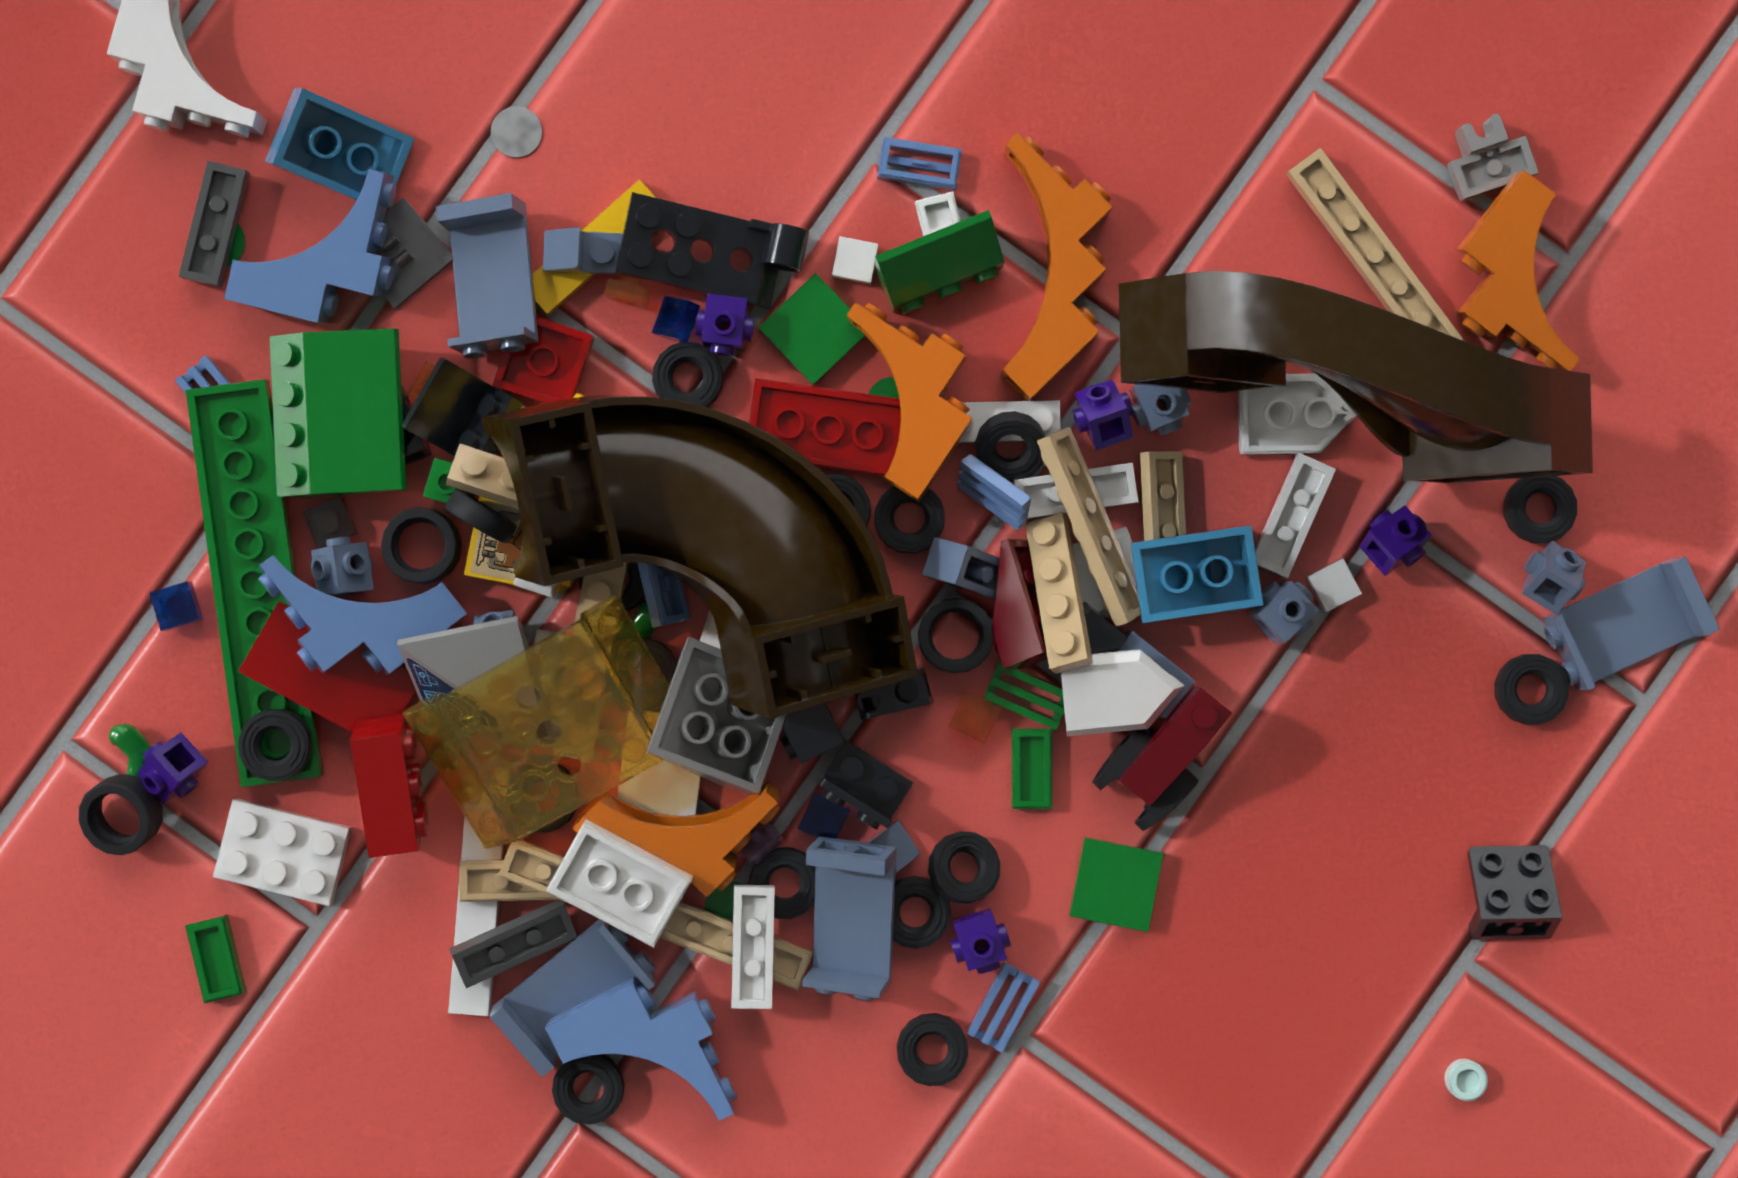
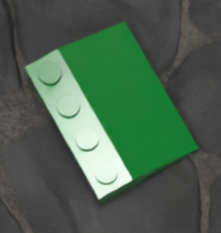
M399 329L301 332L269 336L277 497L310 499L406 490Z

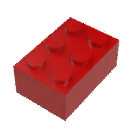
M406 713L357 719L350 742L368 858L417 852L421 837L427 836L426 825L429 824L426 801H418V798H421L420 787H423L420 763L413 764L412 760L415 759L414 748H417L414 724L407 725Z

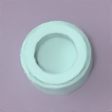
M1465 1058L1455 1060L1445 1071L1444 1081L1448 1091L1460 1100H1476L1484 1094L1487 1088V1074L1473 1060Z

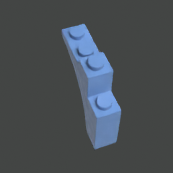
M368 169L364 186L349 214L326 238L307 250L274 261L247 262L233 260L224 299L316 323H328L329 317H334L338 308L339 295L335 293L336 286L372 296H383L384 289L389 290L392 284L394 268L390 266L391 257L376 253L377 248L383 246L387 236V224L383 222L387 207H392L396 196V185L392 184L394 176Z
M273 555L259 566L263 575L258 579L273 598L278 594L282 596L289 605L284 612L298 629L306 626L309 630L307 634L298 640V644L302 649L296 653L310 671L318 667L324 674L362 644L366 651L361 655L376 673L383 670L388 675L404 663L397 646L399 639L447 630L467 614L442 582L422 594L393 602L365 603L340 599L310 587L289 572Z
M635 977L549 1019L545 1026L563 1064L581 1057L599 1054H621L647 1059L670 1069L688 1081L708 1102L719 1121L734 1114L733 1100L737 1099L734 1087L728 1077L721 1079L715 1067L720 1061L711 1042L703 1043L702 1039L713 1034L711 1022L716 1020V1016L707 998L700 1000L696 991L652 1012L650 1008L655 1006V1002L650 991L644 984L639 986Z

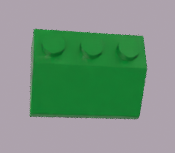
M987 210L876 255L875 271L892 312L902 310L903 315L923 308L925 306L923 300L939 295L940 300L960 293L962 291L960 285L975 280L977 285L997 278L999 276L997 270L1003 268L1005 261L991 214Z

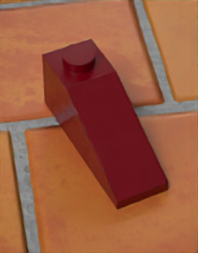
M1006 539L1001 541L992 632L996 641V654L1002 662L1004 669L1027 668L1048 659L1028 540Z
M1193 686L1118 781L1151 806L1205 748L1231 716L1232 712L1201 687Z

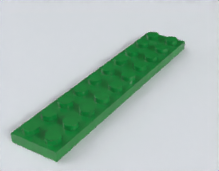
M262 379L186 389L240 786L247 787L321 777L324 775L315 712L238 672L278 601L288 605L280 594L273 598L258 579L263 575L259 569L260 564L273 555L296 577L286 498L277 497L273 404L269 380ZM283 709L293 712L306 722L312 733L313 750L309 762L300 773L287 780L268 781L258 778L245 768L239 756L238 740L242 728L251 717L264 710ZM277 729L270 730L262 737L261 750L269 759L275 761L282 760L289 754L291 748L290 739L283 731Z

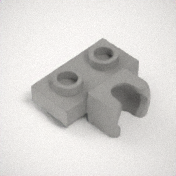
M1493 114L1483 123L1484 138L1479 137L1475 133L1473 126L1469 123L1460 126L1455 132V138L1462 158L1449 162L1447 167L1460 202L1506 186L1518 171L1525 170L1532 176L1539 173L1526 136L1506 142L1508 136L1502 119L1498 114Z

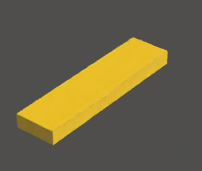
M639 179L589 223L583 231L623 233L632 192L656 197ZM542 265L532 274L535 301L548 315H551L596 274L544 272Z

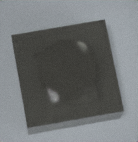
M341 496L303 511L317 548L326 547L327 539L351 537L358 534L345 500Z

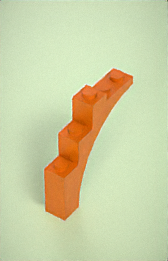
M1016 133L1005 144L1003 152L1021 173L1037 203L1046 234L1048 269L1045 295L1036 323L1024 345L1005 366L1001 375L1026 401H1030L1100 332L1095 327L1098 321L1094 315L1081 305L1077 308L1073 303L1106 270L1102 265L1104 262L1102 255L1090 244L1084 247L1080 242L1110 213L1112 206L1108 203L1111 200L1110 196L1096 182L1091 185L1084 178L1072 189L1069 186L1072 182L1069 176L1059 166L1054 165L1051 167L1041 157L1044 154L1041 147L1032 138L1027 136L1023 139Z

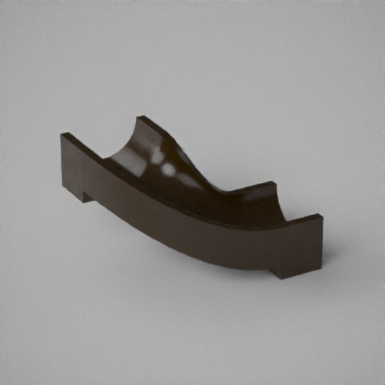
M1204 271L1119 283L1121 383L1213 393L1286 386V362H1290L1309 369L1324 380L1386 448L1396 455L1402 456L1403 481L1447 484L1593 473L1590 374L1547 368L1515 360L1359 300L1278 277L1246 272Z
M584 396L481 417L484 433L494 440L503 455L517 497L521 519L522 547L518 560L512 561L515 578L548 586L623 567V563H646L667 572L690 587L707 605L714 618L731 704L769 719L918 676L904 596L893 594L884 560L871 532L855 507L838 487L806 457L775 436L746 421L711 408L678 400L644 396Z

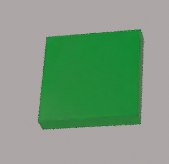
M816 273L758 327L812 386L866 337L859 329L848 322L846 315L850 308Z
M1084 837L1068 915L1148 932L1164 853Z

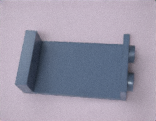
M507 193L436 206L437 222L450 230L459 337L448 339V347L462 353L465 358L473 359L486 357L490 350L501 349L503 352H519L526 349V344L538 343L526 203L514 194Z
M1686 557L1670 558L1568 605L1557 614L1551 613L1543 617L1547 626L1544 628L1545 637L1553 649H1558L1564 662L1560 667L1563 669L1568 683L1571 686L1574 685L1579 690L1595 688L1594 682L1693 636H1707L1720 630Z
M819 836L806 849V865L816 866L813 967L803 978L802 987L815 988L817 992L822 994H835L837 992L853 994L854 997L860 1000L880 999L891 984L896 847Z
M600 919L492 1006L491 1020L541 1077L545 1076L555 1067V1060L558 1056L545 1029L549 1019L635 977L639 986L644 984L648 990L655 986V974L653 971L656 970V967L651 959L642 950L639 953L633 950L627 943L631 939L629 934Z

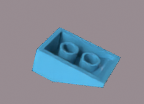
M294 88L265 162L357 201L364 186L368 169L393 175L392 184H397L415 138L304 88Z
M1251 525L1130 543L1142 623L1263 606Z

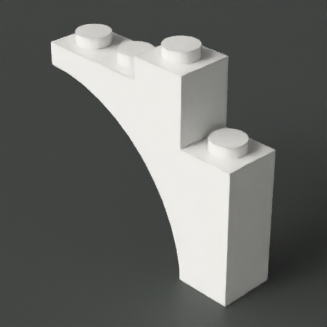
M180 0L121 1L107 55L119 63L118 68L120 70L142 76L132 111L144 119L143 125L167 132L169 126L183 130L185 120L204 127H210L211 122L225 125L224 130L233 135L248 138L251 132L263 136L267 120L258 112L242 107L217 93L195 66L183 36Z

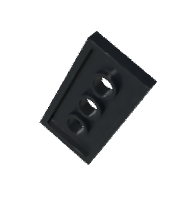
M632 192L614 273L703 294L747 298L749 305L770 309L778 270L795 273L802 271L809 231L787 224L768 223L756 219L744 220ZM665 231L671 235L674 244L670 252L660 253L654 249L652 245L654 233ZM702 240L711 246L712 257L709 261L699 262L693 258L691 254L693 242ZM743 250L749 255L751 264L747 271L740 272L731 266L730 255L732 251Z

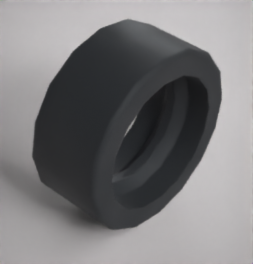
M421 507L403 510L393 517L383 531L381 542L384 561L392 573L405 581L422 584L440 581L450 574L460 559L462 548L459 531L452 520L439 511ZM419 522L430 523L437 527L442 533L445 542L444 554L440 561L431 568L422 570L412 568L406 564L400 556L398 548L399 539L403 531L410 525Z
M963 598L944 599L931 606L922 617L918 629L919 647L925 659L937 669L949 673L968 672L981 665L990 654L994 641L993 624L986 611L975 602ZM950 612L967 614L975 621L979 630L977 647L970 655L961 659L944 657L937 651L932 640L934 624L941 616Z
M118 774L107 777L84 795L79 806V824L84 836L94 847L107 854L125 855L135 852L158 833L163 822V807L160 799L156 795L149 793L143 786L141 779L133 775ZM108 794H119L127 798L136 807L140 817V829L134 835L121 834L106 822L102 812V800Z

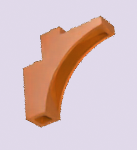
M1525 170L1518 171L1456 249L1464 256L1460 262L1478 275L1483 271L1487 273L1457 312L1466 318L1462 325L1481 338L1484 333L1488 336H1497L1504 327L1507 331L1503 335L1522 349L1527 344L1539 354L1535 359L1544 367L1571 371L1580 358L1563 343L1550 325L1538 297L1534 273V256L1538 232L1543 217L1557 194Z
M855 302L846 315L848 322L859 329L882 354L894 377L900 399L901 426L895 456L884 477L886 481L919 502L972 424V417L967 415L970 409L965 404L952 396H949L947 401L941 398L965 363V355L960 352L963 346L946 334L939 338L931 333L925 344L921 346L918 344L921 338L912 330L903 325L897 330L885 322L888 316L870 303H867L864 308Z
M768 780L761 787L759 794H751L729 807L700 815L678 816L653 813L637 808L620 800L604 789L578 815L572 829L578 833L584 820L587 819L693 875L691 883L708 897L716 888L720 891L724 890L735 878L737 873L734 870L738 856L731 850L735 853L739 852L751 839L752 834L750 831L759 822L765 825L775 816L780 808L777 805L780 790Z

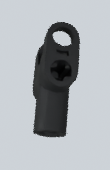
M1147 729L1133 730L1112 751L1097 772L1092 783L1102 790L1114 778L1116 780L1119 779L1153 735ZM1185 768L1151 806L1145 803L1143 806L1145 810L1138 816L1135 824L1142 831L1153 826L1174 810L1195 788L1199 780Z

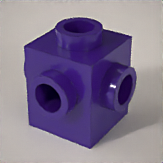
M707 293L705 312L698 311L696 335L702 336L701 342L705 347H710L711 354L733 356L734 350L744 351L745 341L752 342L754 318L748 317V299ZM731 323L729 329L725 331L719 330L721 324Z
M1113 379L1075 392L1078 409L1072 412L1076 426L1080 433L1087 432L1095 450L1134 438L1129 417L1134 414L1131 401L1126 392L1119 393Z
M1404 505L1393 514L1389 510L1380 514L1370 524L1372 529L1368 531L1359 546L1383 575L1386 576L1403 563L1408 568L1422 558L1426 553L1423 547L1431 537V533L1427 530L1422 518L1413 514Z
M181 732L165 744L159 741L148 749L143 755L146 761L137 775L140 777L145 789L149 793L156 795L164 804L176 794L181 799L193 791L199 784L196 778L208 761Z
M990 908L952 920L958 938L950 941L957 963L965 961L968 971L977 969L978 974L991 972L1001 967L999 961L1007 959L1004 948L1010 947L1011 943L1004 923L996 925ZM979 939L987 940L983 947L974 946L975 942Z

